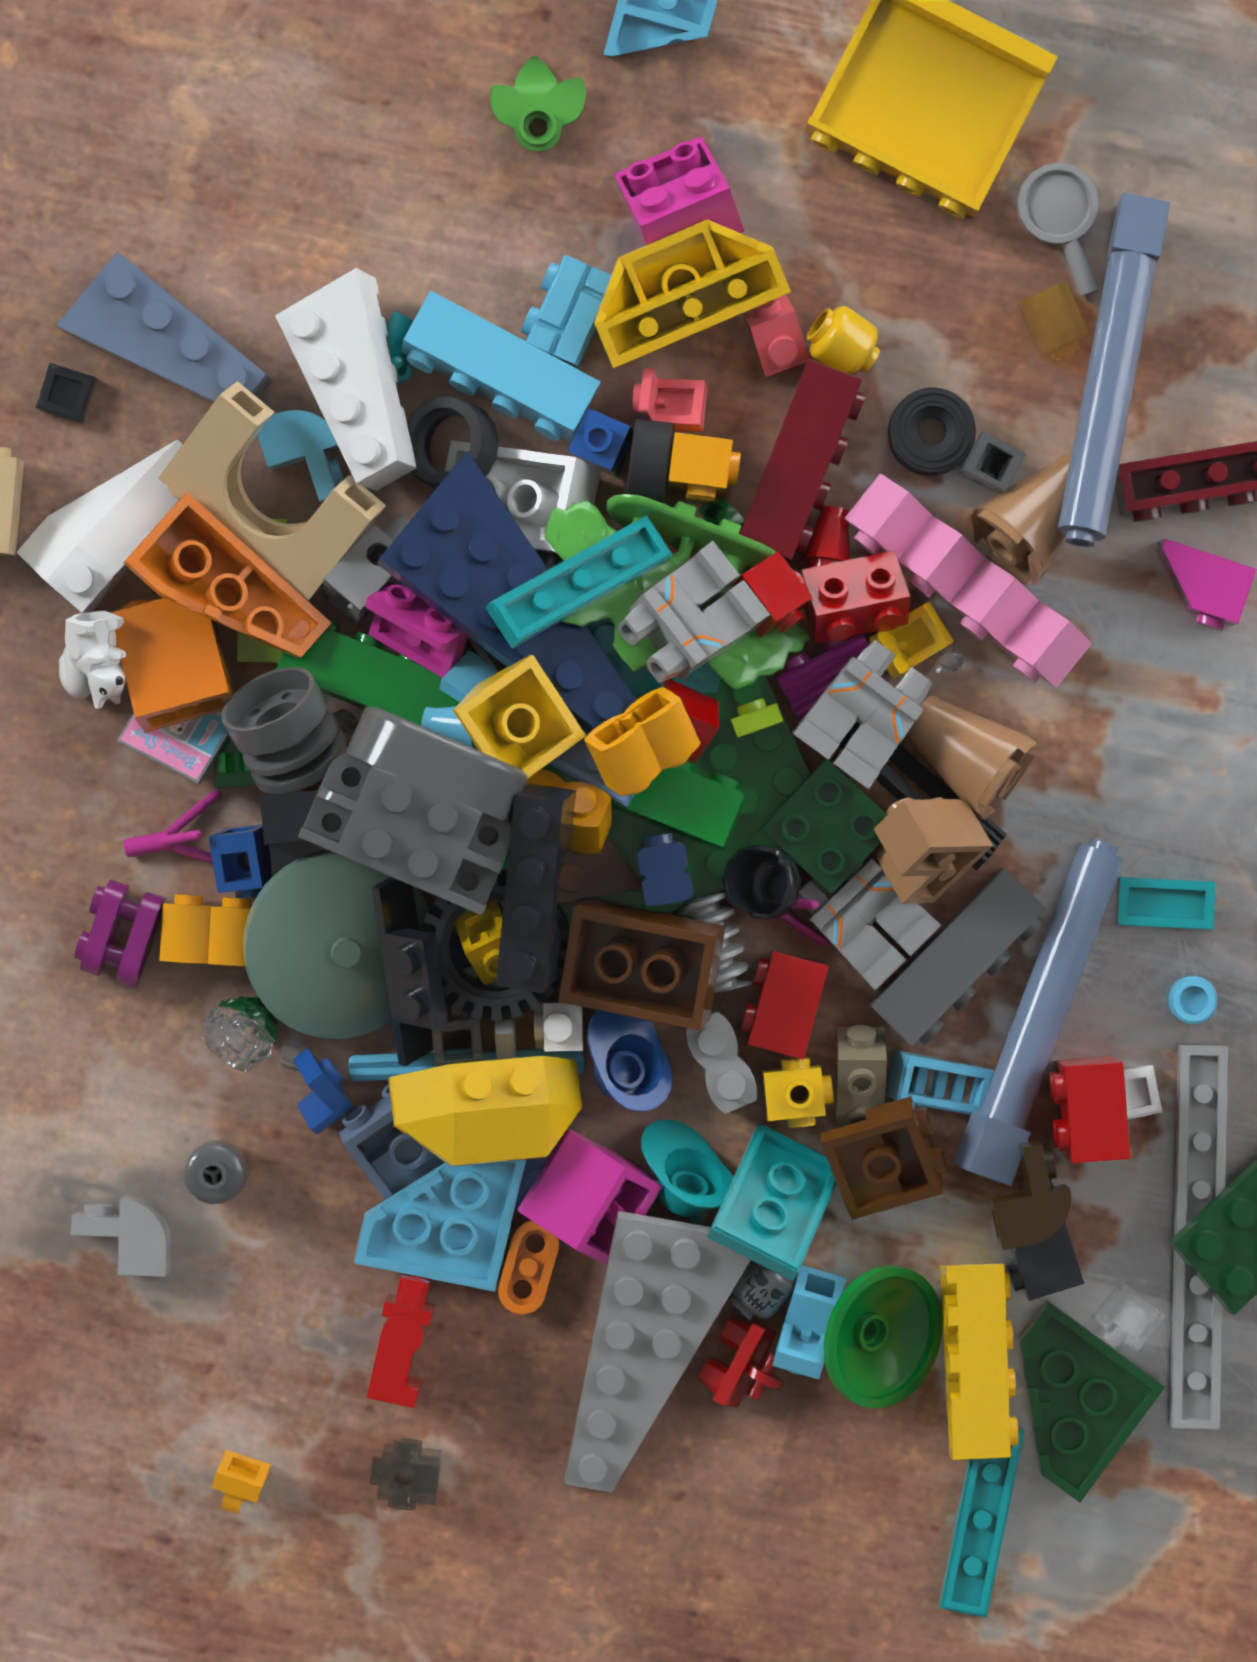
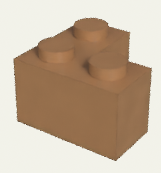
M938 797L931 800H913L912 798H904L891 805L887 810V816L874 828L875 833L885 848L876 856V859L902 904L934 903L993 846L966 799H943Z

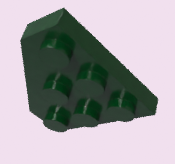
M1047 1300L1019 1338L1039 1471L1041 1475L1081 1503L1159 1397L1165 1386Z

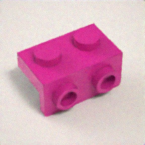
M391 581L378 592L367 597L365 607L374 612L369 636L442 678L462 658L468 635L407 587Z

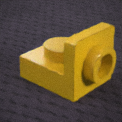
M491 900L486 903L483 915L469 911L459 916L455 923L464 953L484 985L495 982L497 978L503 909L497 900Z

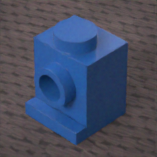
M262 824L225 828L209 836L217 892L235 891L236 898L257 896L265 884L272 878L269 844L264 845ZM244 853H248L250 867L244 863Z

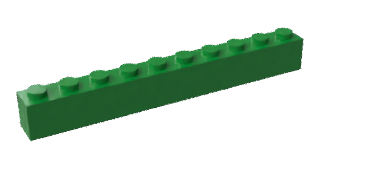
M329 620L331 624L300 659L283 652L276 668H305L314 676L322 693L365 709V706L378 707L420 726L426 707H453L459 704L458 701L439 689L442 677L402 654L396 656L381 650L384 644L369 635L357 632L355 639L338 633L340 625ZM686 761L678 767L661 770L644 791L634 794L627 808L612 799L611 808L725 852L746 801L745 793L738 791L739 782L717 773H713L711 780L693 773L695 765ZM548 764L542 768L556 774L565 783L579 782Z

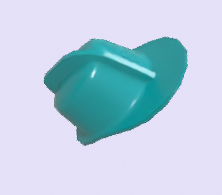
M664 1119L654 1121L647 1126L641 1137V1151L648 1165L656 1174L657 1181L663 1186L658 1193V1199L672 1213L687 1217L695 1224L702 1222L711 1210L720 1207L732 1181V1174L721 1163L700 1134L688 1125L679 1121Z

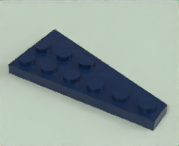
M467 451L379 558L377 564L507 667L529 655H534L576 721L591 732L610 718L623 714L636 701V698L586 625L580 627L561 621L513 649L510 647L486 610V607L491 601L548 569Z

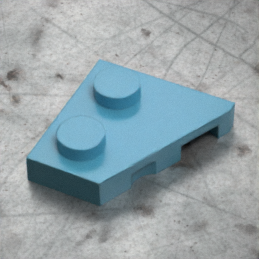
M618 0L603 55L612 57L708 37L718 0Z

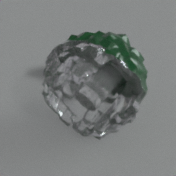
M240 996L238 998H229L226 1001L221 1000L219 1005L209 1011L204 1020V1043L211 1052L216 1054L226 1064L229 1062L228 1065L237 1071L240 1070L247 1073L253 1068H258L262 1062L271 1058L272 1048L278 1038L276 1029L278 1021L258 996Z

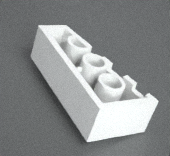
M355 268L278 313L275 317L356 484L377 491L417 467L405 411L400 406L396 383H398L397 373L394 364L391 363L386 337H388L385 318L381 316L377 296L380 295L375 277Z

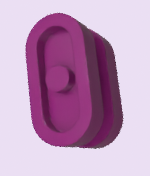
M110 880L106 888L98 886L94 893L89 913L96 916L90 933L82 932L76 946L74 958L81 960V971L100 976L105 964L118 967L116 982L136 988L143 974L162 917L163 903L166 902V898L146 892L141 903L138 904L127 900L130 889L129 885ZM121 918L134 922L125 950L112 946Z

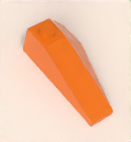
M188 492L173 505L123 562L159 596L298 659L306 653L331 624L323 614Z

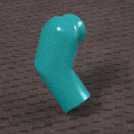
M394 310L386 324L388 332L386 340L391 363L394 364L398 383H404L412 376L413 366L406 360L408 355L402 353L401 350L403 339L413 320Z

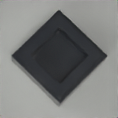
M49 363L35 408L83 424L97 378Z

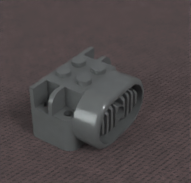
M370 706L364 710L346 753L335 758L328 767L298 837L483 915L487 900L509 851L511 825L509 823L513 816L514 797L516 793L521 792L525 788L528 780L527 774L524 770L378 707Z

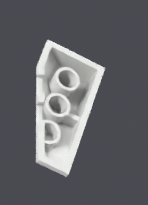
M179 440L172 442L50 514L16 553L81 613L93 612L129 571V568L123 562L178 501L170 493L168 486L158 478L183 444Z

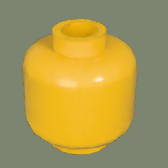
M840 306L834 310L830 308L823 310L811 325L806 337L810 341V355L816 361L850 375H853L858 370L862 373L867 372L873 366L880 353V349L876 347L878 329L847 306Z

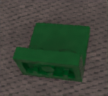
M826 758L763 826V831L829 893H833L881 843L874 828L887 814Z

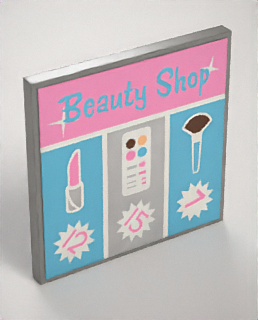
M221 712L144 733L133 713L117 742L200 785L228 739L229 734L222 723Z

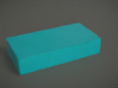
M1118 877L1116 924L1213 930L1216 882Z

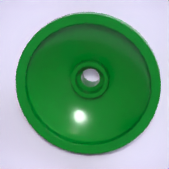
M887 1265L874 1268L862 1274L841 1294L827 1323L824 1337V1361L830 1381L845 1399L866 1408H885L907 1398L925 1380L938 1355L943 1331L940 1302L931 1284L915 1271L901 1266Z

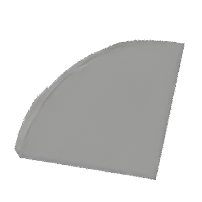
M512 1018L495 1021L497 1060L516 1058V1022Z

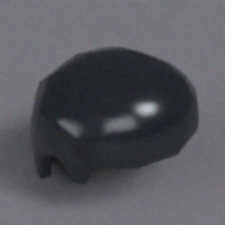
M753 845L739 849L727 862L723 885L727 901L731 906L743 910L752 918L770 920L771 918H780L788 913L798 899L802 879L794 860L788 854L777 848Z

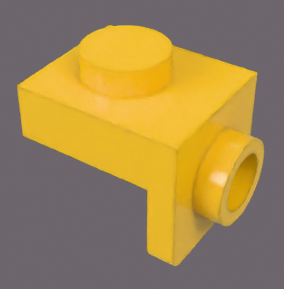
M930 601L909 613L907 625L898 626L891 631H879L869 637L871 643L876 640L896 655L885 670L893 678L898 677L909 670L910 667H914L954 642Z

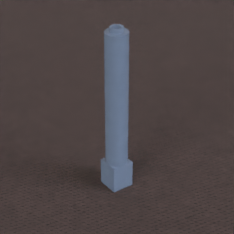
M1123 192L1116 206L1106 262H1108L1057 528L1059 533L1066 536L1065 541L1074 546L1093 547L1095 541L1104 540L1106 537L1155 269L1161 255L1170 207V202Z
M1091 838L1089 846L1082 843L1078 845L980 1112L974 1110L971 1114L953 1164L967 1171L1009 1186L1012 1185L1021 1161L1019 1143L1028 1142L1031 1132L1025 1130V1126L1124 862L1123 858L1116 856L1119 847Z

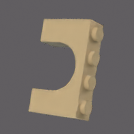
M237 381L218 396L158 479L168 486L170 493L178 500L188 492L300 595L309 601L322 589L324 577L368 531L386 505L364 486L356 484L354 478L348 475L330 492L314 515L306 522L297 524L281 523L262 514L255 508L245 493L241 480V465L248 447L275 412Z

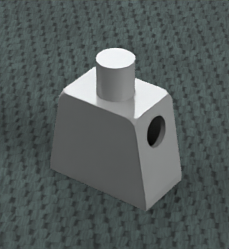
M401 515L394 520L385 532L376 525H373L323 579L321 596L356 626L370 612L365 607L367 597L378 592L391 581L394 583L397 581L383 568L370 563L369 559L372 557L380 558L410 522Z

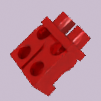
M403 1273L400 1276L397 1294H389L385 1300L382 1316L388 1318L381 1331L367 1398L410 1408L415 1407L422 1379L411 1377L410 1373L414 1354L421 1346L427 1332V1326L430 1325L436 1304L426 1302L431 1279Z

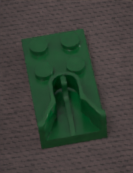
M1257 1159L1168 1242L1225 1310L1233 1315L1238 1313L1257 1295Z

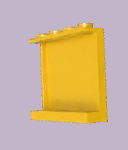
M871 0L812 116L809 117L805 131L812 134L810 141L818 147L831 153H836L839 148L855 156L853 163L859 168L874 175H878L880 170L898 178L895 185L905 192L917 197H921L922 193L925 192L940 200L938 207L946 213L960 219H964L966 214L975 218L1058 56L949 0Z

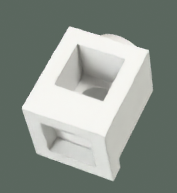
M555 1000L544 1001L541 1006L536 1008L534 1012L536 1049H544V1052L583 1051L582 1006Z

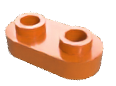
M532 1220L524 1221L516 1228L498 1287L499 1298L503 1306L510 1312L521 1315L532 1313L542 1305L559 1250V1238ZM532 1234L541 1235L545 1241L544 1247L539 1251H533L527 1246L526 1240ZM525 1280L531 1284L532 1291L528 1296L521 1297L514 1292L513 1286L517 1281Z

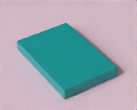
M759 1122L706 1237L793 1281L800 1271L837 1184L826 1156Z

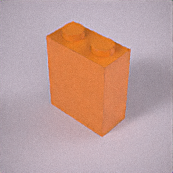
M166 598L150 602L148 600H134L123 605L121 610L111 612L122 617L124 620V624L115 630L118 648L126 652V657L121 659L135 719L144 733L222 712L227 700L234 692L216 621Z

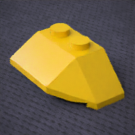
M706 219L618 257L594 325L612 368H616L788 294L791 290L772 246Z
M534 1056L457 1063L388 1078L394 1127L404 1134L411 1136L420 1145L451 1167L545 1158L550 1154L582 1108L577 1062L574 1059Z

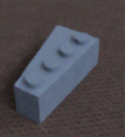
M118 251L56 325L64 333L95 346L211 403H214L222 392L237 381L256 397L271 382L266 373Z

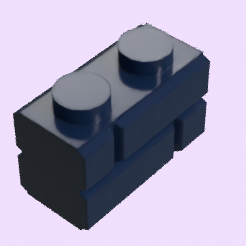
M673 833L644 837L645 847H641L636 854L640 875L645 876L641 880L645 904L652 907L689 900L693 896L690 873L684 871L688 867L685 844L679 843V841L674 842Z

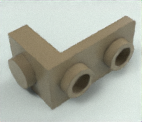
M854 1025L852 1027L836 1028L838 1072L835 1129L866 1120V1109L885 1104L887 1055L884 1027Z

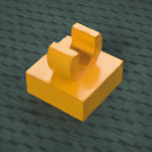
M226 1449L211 1487L225 1493L220 1508L239 1514L244 1500L257 1503L271 1464Z

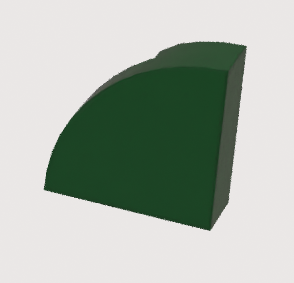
M717 497L713 502H707L699 508L703 519L717 526L723 519L741 525L742 529L745 522L733 505L721 497Z

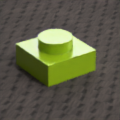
M764 698L737 707L739 717L730 720L736 738L783 722L777 703L766 706Z

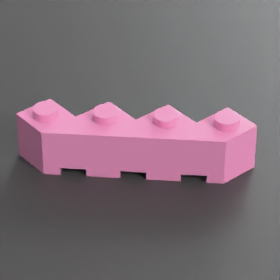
M881 473L844 518L858 531L854 537L857 543L873 555L878 554L880 551L882 553L895 551L900 567L910 574L906 581L914 589L928 599L932 594L936 595L963 617L959 624L980 641L987 636L1016 660L1012 666L1032 683L1035 684L1041 678L1057 688L1092 643L1069 620L1040 602L1017 578L986 559L962 534L934 517L910 492Z

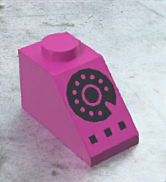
M1168 539L1159 541L1156 552L1185 610L1197 614L1195 622L1219 631H1223L1225 624L1230 626L1238 624L1257 569Z

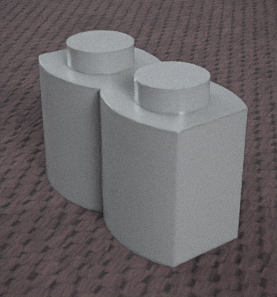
M716 1009L711 1011L710 1020L700 1031L686 1028L689 1049L695 1060L705 1069L706 1086L714 1104L726 1114L756 1101L757 1087L754 1076L745 1060L738 1055L736 1035L725 1015Z

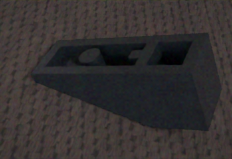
M1024 1171L1022 1174L1020 1192L1027 1191ZM1052 1179L1049 1180L1050 1187L1054 1186ZM1065 1222L1047 1240L1038 1244L1011 1249L1014 1262L1006 1264L1012 1286L1015 1292L1023 1290L1029 1301L1085 1284Z

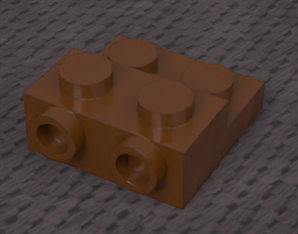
M912 1096L866 1109V1120L820 1133L821 1146L851 1220L943 1194L942 1174L948 1173L946 1158L940 1145L931 1148L927 1137L933 1135L930 1116L926 1107L916 1109Z

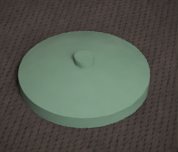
M322 850L296 859L277 872L265 884L253 902L247 916L243 934V958L247 976L253 989L266 1008L278 1020L298 1032L326 1039H346L361 1036L392 1022L372 894L373 886L391 876L330 850ZM413 886L419 930L422 931L423 921L429 907L420 890Z

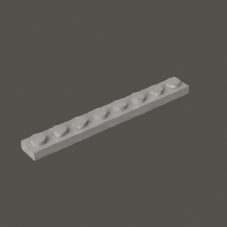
M1178 1045L1174 1236L1225 1189L1228 1046ZM1175 1250L1173 1251L1170 1427L1172 1429L1220 1430L1223 1306Z

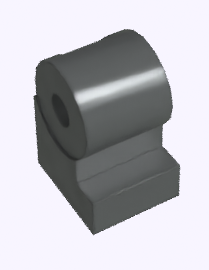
M983 431L979 434L961 469L962 474L998 493L1007 492L1026 453Z

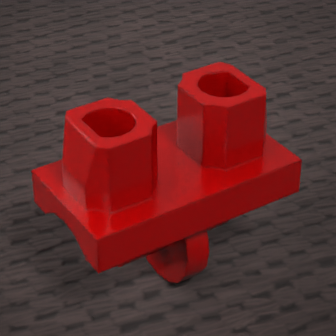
M731 1318L727 1321L719 1341L738 1351L730 1366L716 1358H709L698 1376V1380L715 1393L712 1400L724 1407L731 1405L738 1408L745 1393L749 1397L759 1400L766 1386L780 1390L784 1381L773 1374L776 1368L772 1366L775 1354L767 1353L777 1331L767 1325L750 1324Z

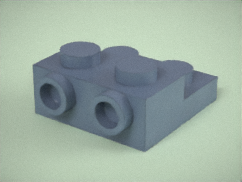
M389 1084L382 1091L383 1099L370 1108H367L365 1105L354 1107L343 1117L342 1123L344 1125L338 1129L343 1145L385 1200L445 1163L411 1136L404 1134L394 1127Z

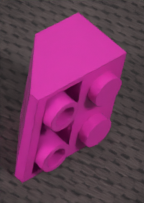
M702 136L691 141L679 143L668 151L647 160L637 161L628 168L614 173L644 246L706 219L736 232H745L730 188Z
M567 1128L519 1206L518 1211L575 1250L607 1265L618 1211L646 1215L663 1186L640 1164Z

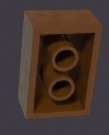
M585 897L573 908L558 1002L700 1031L711 1017L726 926Z

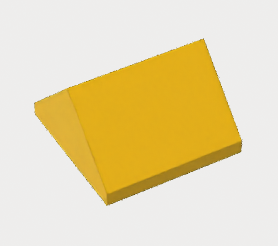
M529 655L478 683L452 710L479 751L524 770L527 778L586 737V734L534 655Z

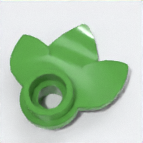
M532 56L520 69L514 87L508 85H493L491 87V108L499 122L514 129L516 139L522 147L531 152H545L558 143L562 134V127L571 124L580 117L586 99V88L583 78H571L557 84L556 78L549 67L537 56ZM535 121H542L548 127L547 132L541 137H535L529 132L530 125Z

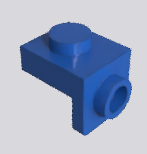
M306 1048L293 1061L306 1084L313 1092L302 1099L297 1107L309 1128L315 1134H319L328 1126L336 1123L342 1115L354 1106L340 1084L345 1079L335 1064L328 1057L320 1061L309 1048Z

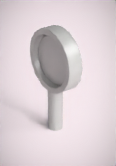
M1061 162L1046 164L1033 171L1020 187L1016 202L1018 220L1025 232L1039 243L1051 246L1062 245L1080 297L1098 291L1080 238L1086 234L1096 219L1099 207L1097 189L1090 177L1076 166Z

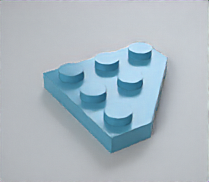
M526 1160L451 1167L444 1163L364 1213L354 1264L495 1292Z

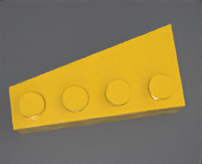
M1005 1264L939 1265L949 1457L952 1460L1011 1457L1010 1446H1018L1017 1417H1009V1398L1016 1397L1014 1368L1008 1369L1007 1349H1013L1012 1321L1006 1320V1301L1011 1299L1009 1272H1005Z

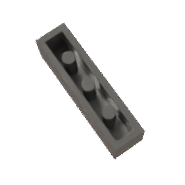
M1001 867L868 1004L911 1046L918 1040L925 1045L944 1026L939 1018L951 1006L956 1010L961 1009L974 996L977 989L972 984L985 971L990 976L994 975L1008 961L1011 955L1006 949L1018 937L1024 942L1027 941L1042 926L1044 920L1039 916L1046 907L1006 868Z

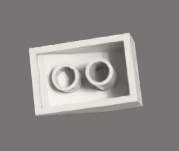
M451 440L445 471L450 472L467 451L469 452L471 443ZM498 447L497 458L486 479L536 552L543 551L554 554L556 551L544 537L552 509L558 507L566 510L572 504H578L585 500L594 505L601 469L576 457Z

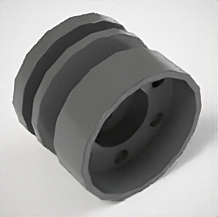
M287 667L275 669L254 678L240 687L227 700L221 712L222 723L235 747L243 753V762L251 771V777L256 786L264 793L274 795L293 793L314 785L325 777L332 761L347 751V740L342 729L337 726L334 714L327 709L326 699L314 676L305 668Z

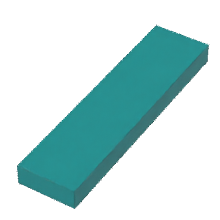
M646 515L491 601L487 605L486 610L513 649L668 562L673 554Z
M1018 1427V1446H1010L1011 1457L968 1459L939 1600V1607L941 1609L987 1618L1025 1432L1023 1428Z

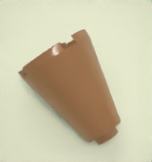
M1063 455L1008 488L1007 492H1002L977 507L967 516L966 526L975 543L977 544L983 538L992 549L986 557L1017 578L1022 584L1026 585L1031 579L1033 585L1036 584L1044 576L1065 542L1066 536L1059 533L1057 528L1071 456Z
M932 695L919 705L924 710L905 736L960 799L967 800L975 816L985 821L996 811L989 804L996 796L1004 800L1008 798L1035 758L1030 752L1039 749L1040 744L1027 735Z

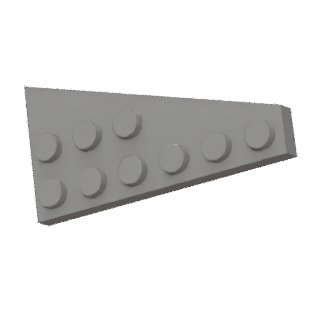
M618 1211L565 1473V1485L612 1493L749 1264L750 1259L707 1238L710 1227Z

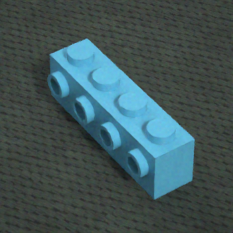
M431 290L403 339L401 352L408 355L406 360L412 366L426 373H432L433 369L449 377L450 385L458 391L470 396H474L476 392L492 400L491 406L501 414L513 419L520 415L535 424L534 429L539 434L553 441H559L562 438L571 442L585 410L589 409L601 383L599 380Z

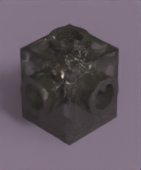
M395 1438L394 1445L385 1444L382 1457L373 1456L370 1485L379 1486L377 1499L388 1500V1507L399 1510H415L417 1503L435 1505L438 1494L441 1449L422 1448L423 1441L411 1438ZM407 1470L412 1474V1477L404 1478L398 1471Z

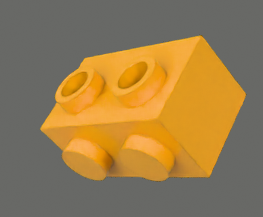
M675 432L668 488L687 491L686 499L713 502L716 495H725L727 485L736 486L741 453L731 452L733 440Z

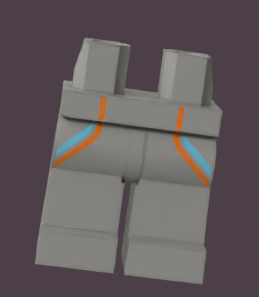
M714 541L702 548L693 558L643 593L628 610L629 614L617 627L622 637L632 646H635L646 637L654 644L658 651L646 661L650 673L659 683L677 675L681 680L694 670L753 633L771 615L744 580L701 611L702 607L724 593L740 576Z
M876 640L867 646L857 659L851 656L843 669L792 731L795 736L829 760L840 745V742L855 722H857L859 725L834 757L832 763L867 789L874 783L883 766L924 710L919 705L925 699L932 684V681L913 667L909 668L896 687L881 678V675L896 655Z
M867 857L833 893H829L813 877L808 879L799 890V899L816 900L819 903L817 909H807L810 912L807 918L874 990L906 961L872 926L875 922L910 956L941 926L918 903L902 904L883 869L870 857Z

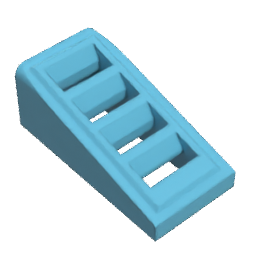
M895 1050L885 1095L895 1101L912 1096L915 1105L971 1115L974 1110L980 1112L994 1070ZM914 1066H915V1071H914V1076H913L911 1091H909L910 1082H911V1078H912V1073H913V1069H914ZM929 1069H933L935 1072L930 1095L924 1094ZM954 1073L950 1098H943L948 1074ZM967 1076L974 1077L969 1103L961 1102Z

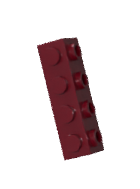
M808 358L740 535L762 543L776 552L779 551L785 561L791 562L795 552L804 556L814 530L806 526V522L812 508L822 510L831 487L830 483L823 481L829 463L839 466L849 439L840 436L847 418L854 421L857 420L866 394L858 391L862 379Z
M1257 441L1119 464L1115 490L1120 516L1132 514L1134 522L1162 518L1161 509L1180 506L1181 514H1189L1209 510V501L1227 498L1228 506L1257 502Z

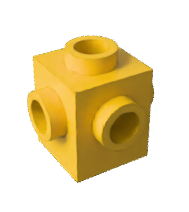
M804 1057V1060L800 1058L781 1060L782 1068L762 1070L766 1117L768 1121L787 1120V1127L789 1128L816 1125L815 1117L826 1116L825 1104H833L831 1075L822 1076L820 1065H810V1057ZM797 1085H803L807 1088L805 1096L801 1099L790 1097L792 1088Z

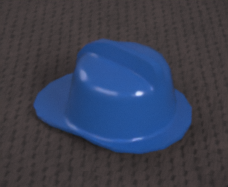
M602 1010L595 1011L589 1023L587 1041L594 1061V1077L597 1086L604 1095L628 1110L644 1112L657 1108L669 1095L672 1088L673 1073L652 1022Z

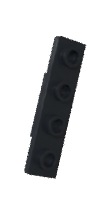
M389 877L373 886L372 894L398 1064L408 1066L436 1048L434 1030L447 1024L448 1017L435 933L419 930L413 886Z

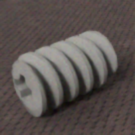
M725 891L687 900L683 906L674 911L676 916L726 926L715 993L752 984V981L737 979L739 975L749 968L747 962L733 961L732 959L744 951L743 944L728 942V939L740 931L738 925L724 924L723 922L735 913L734 907L719 905V902L726 898Z

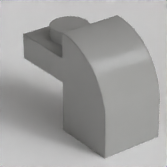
M125 1194L120 1198L119 1213H113V1205L84 1204V1212H76L71 1216L70 1236L118 1237L117 1276L166 1277L171 1272L172 1237L170 1227L163 1213L150 1201L136 1195Z

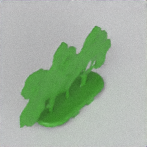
M614 495L607 500L606 510L616 523L626 527L647 515L665 544L676 548L678 552L672 553L673 556L668 562L566 618L562 622L584 627L590 622L610 618L615 626L613 647L634 672L647 666L646 661L658 650L648 637L635 646L628 644L619 633L617 627L629 614L628 610L643 593L676 571L689 560L690 555L695 556L712 541H714L740 576L776 553V551L762 543L740 535L741 525L723 519L717 526L695 517L697 508L684 502L678 501L673 508L639 495ZM585 500L578 504H572L566 510L558 507L553 508L544 537L556 553L565 561L617 531L607 525L596 506ZM733 583L727 588L725 593H722L717 598L712 600L710 603L702 607L701 611H703L708 606H710L715 601L724 596L727 593V591L732 587ZM799 623L784 634H780L776 628L763 638L754 631L710 660L709 664L731 688L739 689L754 683L759 676L772 675L776 671L784 669L788 653L803 650L804 643L809 640L810 636Z

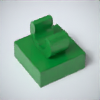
M227 739L213 762L215 788L256 785L251 777V771L243 762V753L235 747L231 739Z

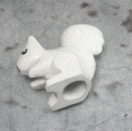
M106 611L84 612L66 619V647L59 659V678L63 688L75 698L85 699L92 694L96 709H100L107 699H111L113 703L119 704L125 685V674L119 663L120 659L126 657V652L116 647L115 630L124 624V620L122 617Z

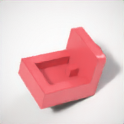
M786 294L742 313L749 328L765 377L807 363L808 358L810 359L796 312Z
M644 368L642 383L635 384L633 390L634 412L639 413L641 418L645 420L673 423V431L703 432L708 393L706 381L658 379L654 368Z

